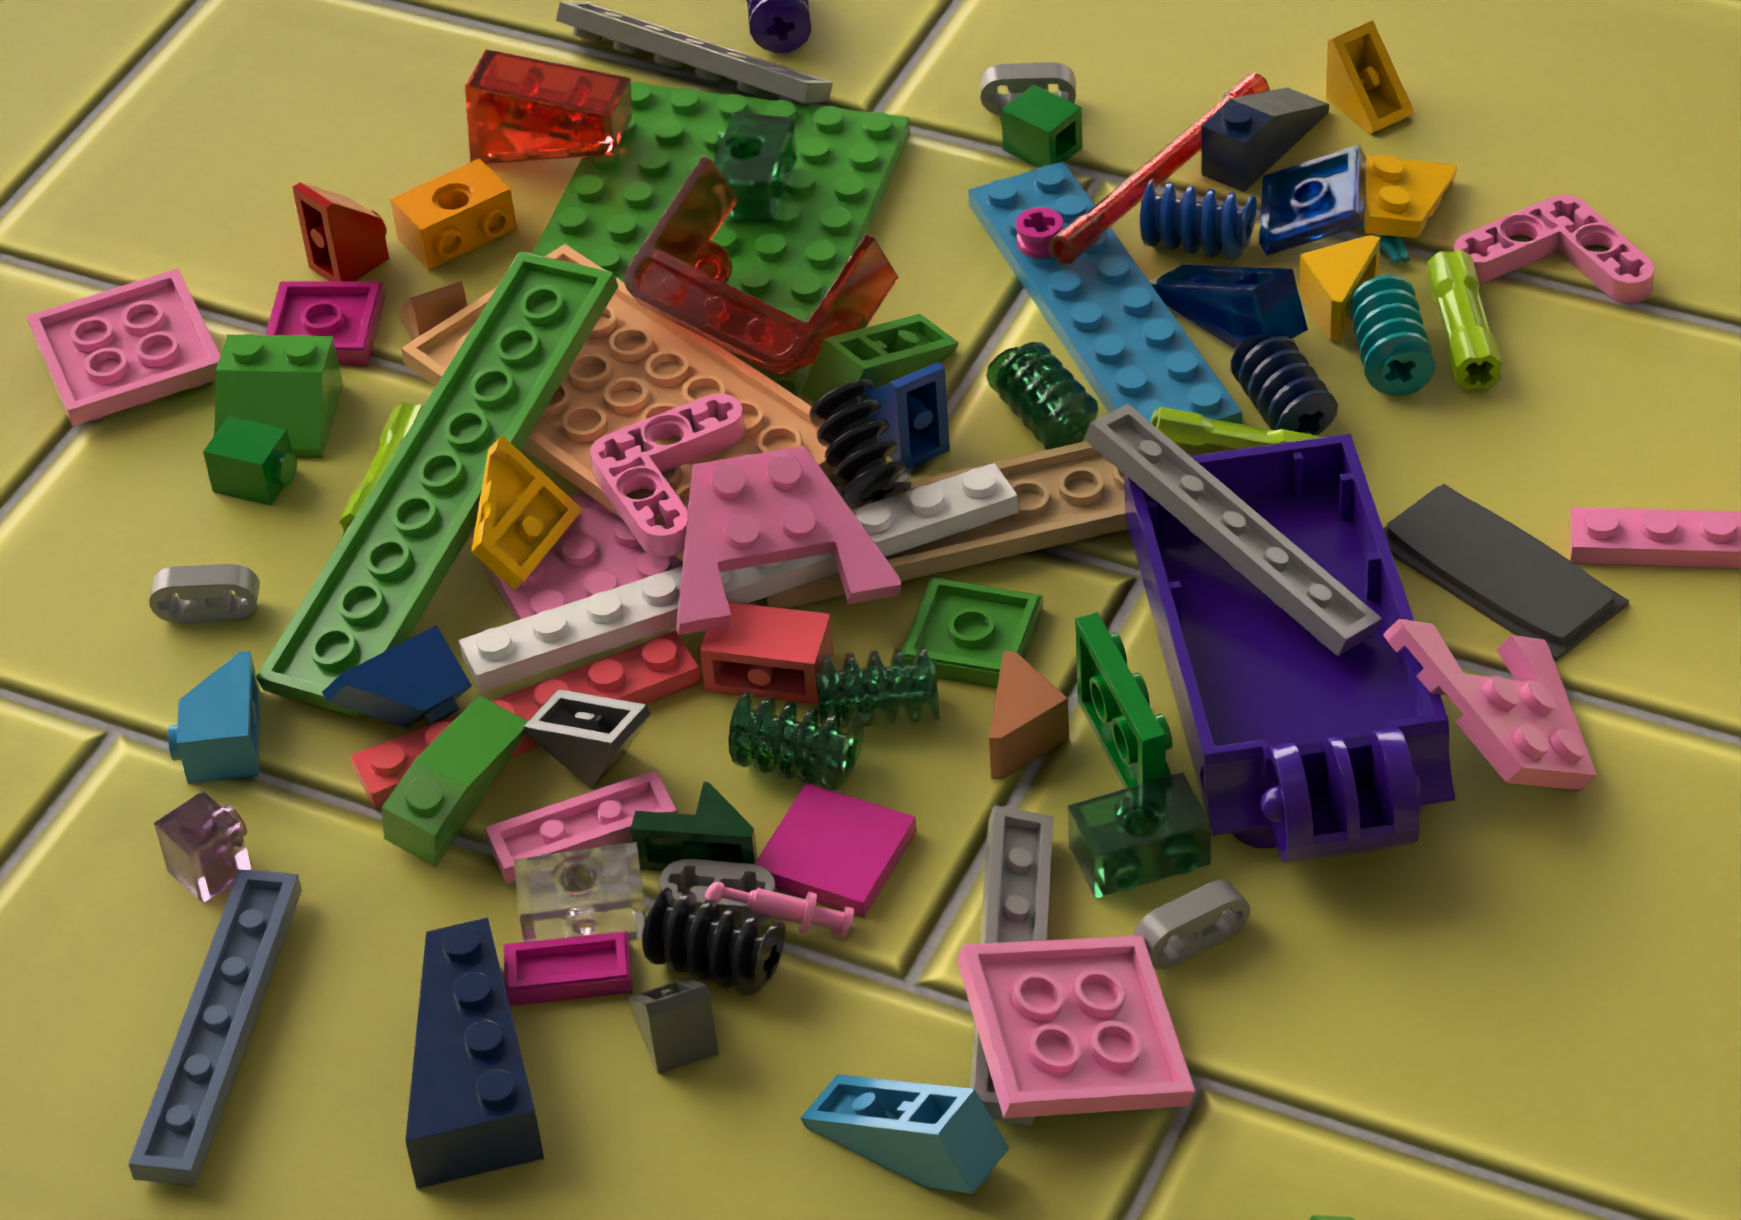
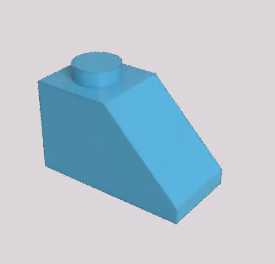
M251 651L238 652L179 700L178 725H170L168 727V743L172 760L182 761L187 783L259 776L261 691L256 679L257 675Z

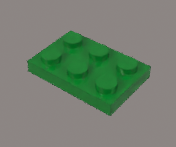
M1098 612L1075 618L1078 703L1143 824L1166 818V792L1173 788L1171 772L1166 762V750L1172 748V736L1169 725L1163 714L1154 715L1149 706V694L1142 675L1139 672L1132 674L1128 668L1126 651L1117 632L1109 633Z

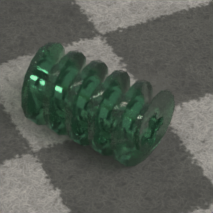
M1030 342L1020 347L1006 349L988 365L986 377L989 386L998 393L1001 400L1020 418L1021 422L1044 445L1046 450L1084 441L1090 423L1096 419L1099 410L1098 403L1095 398L1086 393V389L1082 384L1074 380V375L1066 368H1063L1062 362L1054 355H1051V350L1042 342Z
M917 647L913 664L911 665L908 664L901 649H893L891 660L887 667L884 666L878 651H870L866 667L861 669L854 653H846L843 667L840 671H837L830 655L822 656L817 672L821 730L825 729L829 712H833L840 728H847L853 710H857L864 726H871L876 708L881 709L888 724L896 723L900 706L905 707L911 722H918L924 704H928L935 720H940L935 663H932L925 647Z
M752 691L745 692L739 698L732 712L728 738L729 754L735 765L745 768L753 764L754 768L761 773H770L776 770V773L784 779H791L797 775L798 779L804 784H816L820 781L822 787L832 791L838 790L846 782L853 771L862 748L864 722L861 719L856 718L852 720L847 732L843 733L842 717L838 713L830 714L824 727H820V711L818 708L810 707L800 722L797 721L798 706L795 702H787L780 715L777 716L776 700L772 696L764 697L757 710H754V694Z

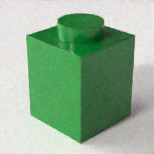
M1033 85L1016 99L1011 100L1001 110L1003 150L1040 168L1062 161L1065 162L1083 148L1082 107L1045 89Z
M228 416L203 451L212 491L223 495L272 505L284 486L292 482L296 473L297 459L292 453L288 431L280 427Z

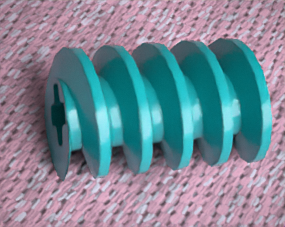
M1395 275L1379 276L1363 283L1354 292L1349 302V316L1353 323L1357 347L1360 350V359L1364 365V374L1369 384L1377 391L1385 394L1407 395L1419 391L1429 383L1434 374L1435 361L1431 356L1432 350L1427 341V333L1423 327V318L1419 313V304L1415 299V290L1408 280Z

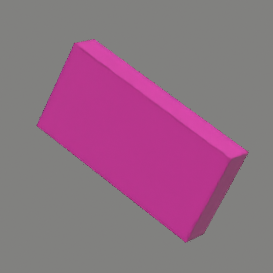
M628 931L503 944L505 989L510 1006L633 993Z

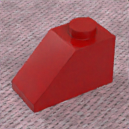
M302 182L292 187L308 266L311 270L329 281L355 282L389 259L385 238L387 234L386 225L377 212L364 208L346 196Z

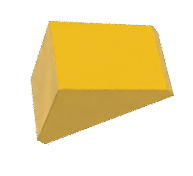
M1373 20L1327 41L1326 99L1369 134L1415 113Z
M1368 235L1300 254L1299 296L1332 342L1341 344L1352 325L1349 316V302L1354 292L1363 283L1379 277L1380 237Z

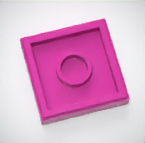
M282 281L279 283L265 335L333 336L339 365H368L385 300L383 282Z
M806 783L754 865L762 866L772 874L775 888L805 898L808 892H813L817 894V902L842 910L846 906L854 908V914L865 917L917 831L916 817Z

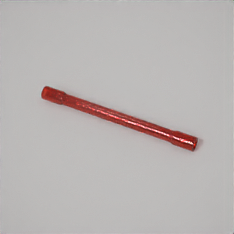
M1257 73L1246 75L1228 90L1216 105L1087 213L1075 218L1051 238L1049 250L1054 259L1061 264L1069 265L1098 242L1106 230L1142 201L1144 191L1151 179L1155 181L1156 189L1201 151V126L1232 98L1270 91L1266 79Z

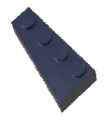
M488 917L426 932L405 1138L416 1189L545 1159L536 1112Z

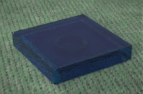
M1360 145L1263 176L1259 244L1266 256L1365 224L1366 156Z

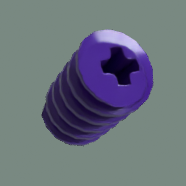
M747 0L750 34L755 43L764 50L774 53H790L799 49L808 41L812 31L808 0Z

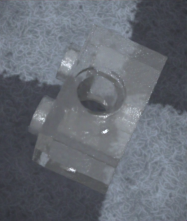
M637 842L514 859L518 912L524 942L628 931L629 941L642 939L647 912Z

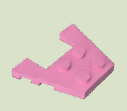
M805 446L693 464L676 625L678 635L730 626L731 611L720 572L833 553L848 605L899 596L902 584L895 570Z
M1398 619L1383 634L1396 653L1406 646L1424 667L1417 677L1430 693L1447 695L1462 712L1463 715L1455 723L1506 783L1582 790L1597 776L1551 651L1544 639L1511 635L1497 649L1498 654L1513 676V680L1505 679L1498 675L1489 677L1464 673L1432 623Z

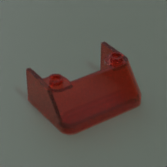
M706 156L701 157L628 265L624 276L628 292L642 307L777 374L790 373L813 365L825 338L866 328L899 278L876 239L865 234L806 323L726 284L732 273V260L725 248L711 239L738 199L713 161Z

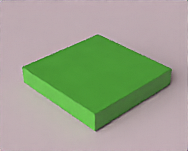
M931 577L899 657L900 672L997 688L1003 651H1014L1024 660L1026 658L1043 611V595Z

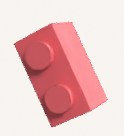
M728 602L731 611L730 626L706 630L700 647L705 691L819 705L834 657L830 614Z

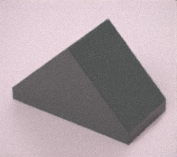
M558 689L523 727L528 737L593 789L627 752L651 713L646 704Z
M685 978L627 997L635 1021L658 1074L718 1055L711 998L706 984Z

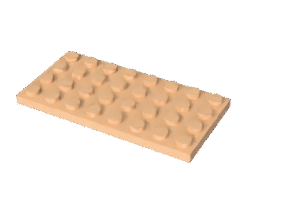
M566 244L545 256L547 258L602 269ZM616 278L619 287L522 447L621 518L594 478L590 458L592 444L606 434L712 394H727L739 400L743 408L745 430L739 442L662 473L687 508V511L693 464L805 446L827 477L835 470V467H831L825 460V451L828 447H824L818 442L817 431L820 427L814 426L810 421L809 412L812 406L618 278ZM496 288L402 347L404 365L436 387ZM665 436L657 439L654 443L658 445H672L679 442L681 438ZM638 489L628 493L627 497L631 499L648 498L653 495L654 491ZM660 516L654 519L655 525H661L666 530L661 523ZM684 550L674 555L682 562L684 557Z

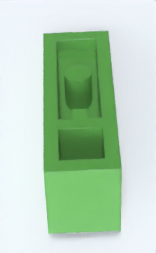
M922 314L824 339L801 393L813 403H816L829 391L858 380L870 379L874 384L873 389H876L932 364L941 363L956 351L959 342ZM863 396L862 400L867 401V396Z
M478 696L413 761L382 806L384 839L436 867L525 736L526 732L523 726L528 721Z

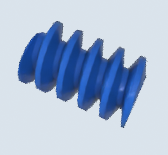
M1151 179L1147 184L1141 201V238L1144 245L1154 247L1162 239L1164 248L1173 251L1182 242L1185 252L1195 254L1202 246L1205 255L1209 257H1216L1223 248L1225 258L1236 261L1250 242L1256 218L1257 199L1255 196H1250L1242 210L1237 208L1236 194L1229 192L1223 206H1218L1216 191L1209 189L1201 203L1197 202L1195 187L1191 185L1187 187L1182 199H1177L1173 182H1168L1162 195L1159 196L1156 195L1155 181Z

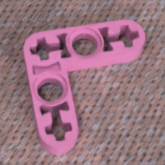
M1571 195L1550 197L1463 234L1454 243V251L1461 249L1472 257L1479 283L1491 281L1559 252L1600 290L1615 301L1637 303L1648 298L1652 292L1654 264L1585 201ZM1527 236L1533 240L1517 242L1509 239V237ZM1590 245H1599L1606 247L1609 250L1604 252H1593L1586 250L1584 247Z
M727 394L708 395L606 434L592 444L590 458L596 482L642 548L648 553L655 556L668 557L682 552L685 547L688 511L662 473L739 442L745 430L742 405L735 397ZM665 436L681 438L679 442L672 445H658L654 443L657 439ZM638 489L654 491L653 495L648 498L631 499L627 497L628 493ZM660 516L661 523L666 530L661 525H655L654 519Z

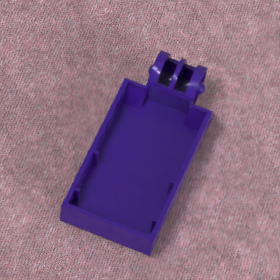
M1351 433L1191 456L1382 618L1372 637L1340 656H1337L1329 648L1321 644L1315 636L1282 608L1278 607L1240 572L1232 568L1225 559L1198 536L1190 532L1183 523L1156 500L1149 497L1142 488L1124 474L1125 518L1212 836L1232 833L1239 841L1252 847H1276L1284 864L1414 845L1418 841L1421 805L1455 801L1456 798L1449 756V721L1440 694L1430 693L1417 677L1424 667L1406 646L1396 653L1383 635L1398 619L1415 620Z

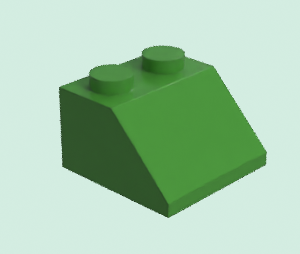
M227 334L216 368L214 435L228 416L287 429L292 453L296 457L322 458L343 386L333 336Z

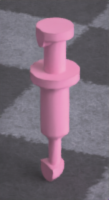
M714 882L705 893L707 899L720 902L721 898L746 903L747 907L751 908V912L799 923L798 932L803 934L808 933L812 923L832 928L831 933L833 935L847 938L854 915V908L847 906L844 912L817 906V894L813 892H808L806 899H801L761 888L751 890L749 893L724 887V883Z

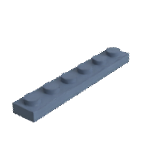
M239 869L128 1163L133 1180L196 1186L302 892L298 874Z

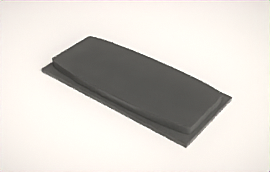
M1445 484L1437 486L1383 528L1394 557L1514 635L1544 639L1549 646L1554 661L1560 659L1629 605L1628 599L1593 578L1540 540L1487 508L1464 497Z

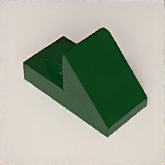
M704 781L696 815L635 811L631 835L637 870L663 871L668 865L681 859L754 864L758 859L754 828L707 781Z

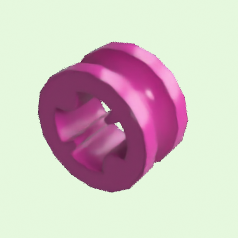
M1045 207L1031 208L1019 214L1016 219V232L1018 233L1016 242L1019 251L1033 258H1046L1058 253L1064 244L1062 233L1063 218L1055 210Z

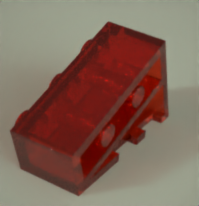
M486 49L465 85L470 162L479 158L485 164L610 156L614 154L632 119L631 78Z

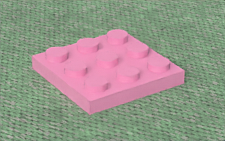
M179 269L27 315L33 338L72 426L98 420L106 415L140 404H147L156 399L190 388L200 387L216 380V368L221 355Z
M584 491L569 496L583 509L527 579L515 590L509 587L483 563L516 621L683 565L674 555L665 557L648 553L642 548L622 518ZM473 530V531L471 532L472 543H473V538H474V532H475V530Z
M1143 936L962 945L957 963L1003 1118L1189 1106L1195 1089Z

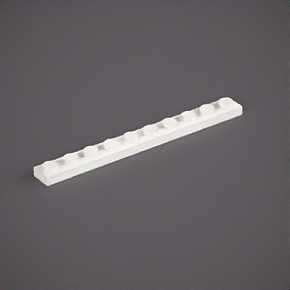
M995 463L974 468L965 473L929 485L920 486L851 510L884 557L1019 513L1017 494ZM827 553L720 572L728 602L747 604L837 574L839 571L834 554ZM683 566L460 639L459 644L462 658L479 692L675 628L677 625Z

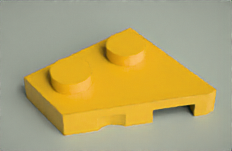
M1358 155L1354 174L1365 234L1418 238L1426 226L1427 218L1433 216L1439 207L1445 190L1452 188L1458 169L1457 164L1399 159L1392 155Z
M501 436L488 449L471 552L509 587L515 590L527 579L583 509L504 436Z

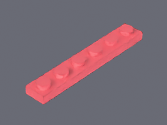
M673 631L491 702L527 721L534 716L558 689L649 704L700 684L699 666L677 632ZM461 713L350 755L354 772L375 810L384 805L413 761ZM525 734L511 757L539 745Z

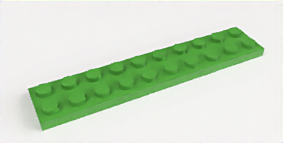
M518 252L257 674L256 679L263 691L361 718L362 713L328 703L322 691L340 674L409 638L476 526L488 449L501 436H504L519 451L522 449L619 287L612 271Z

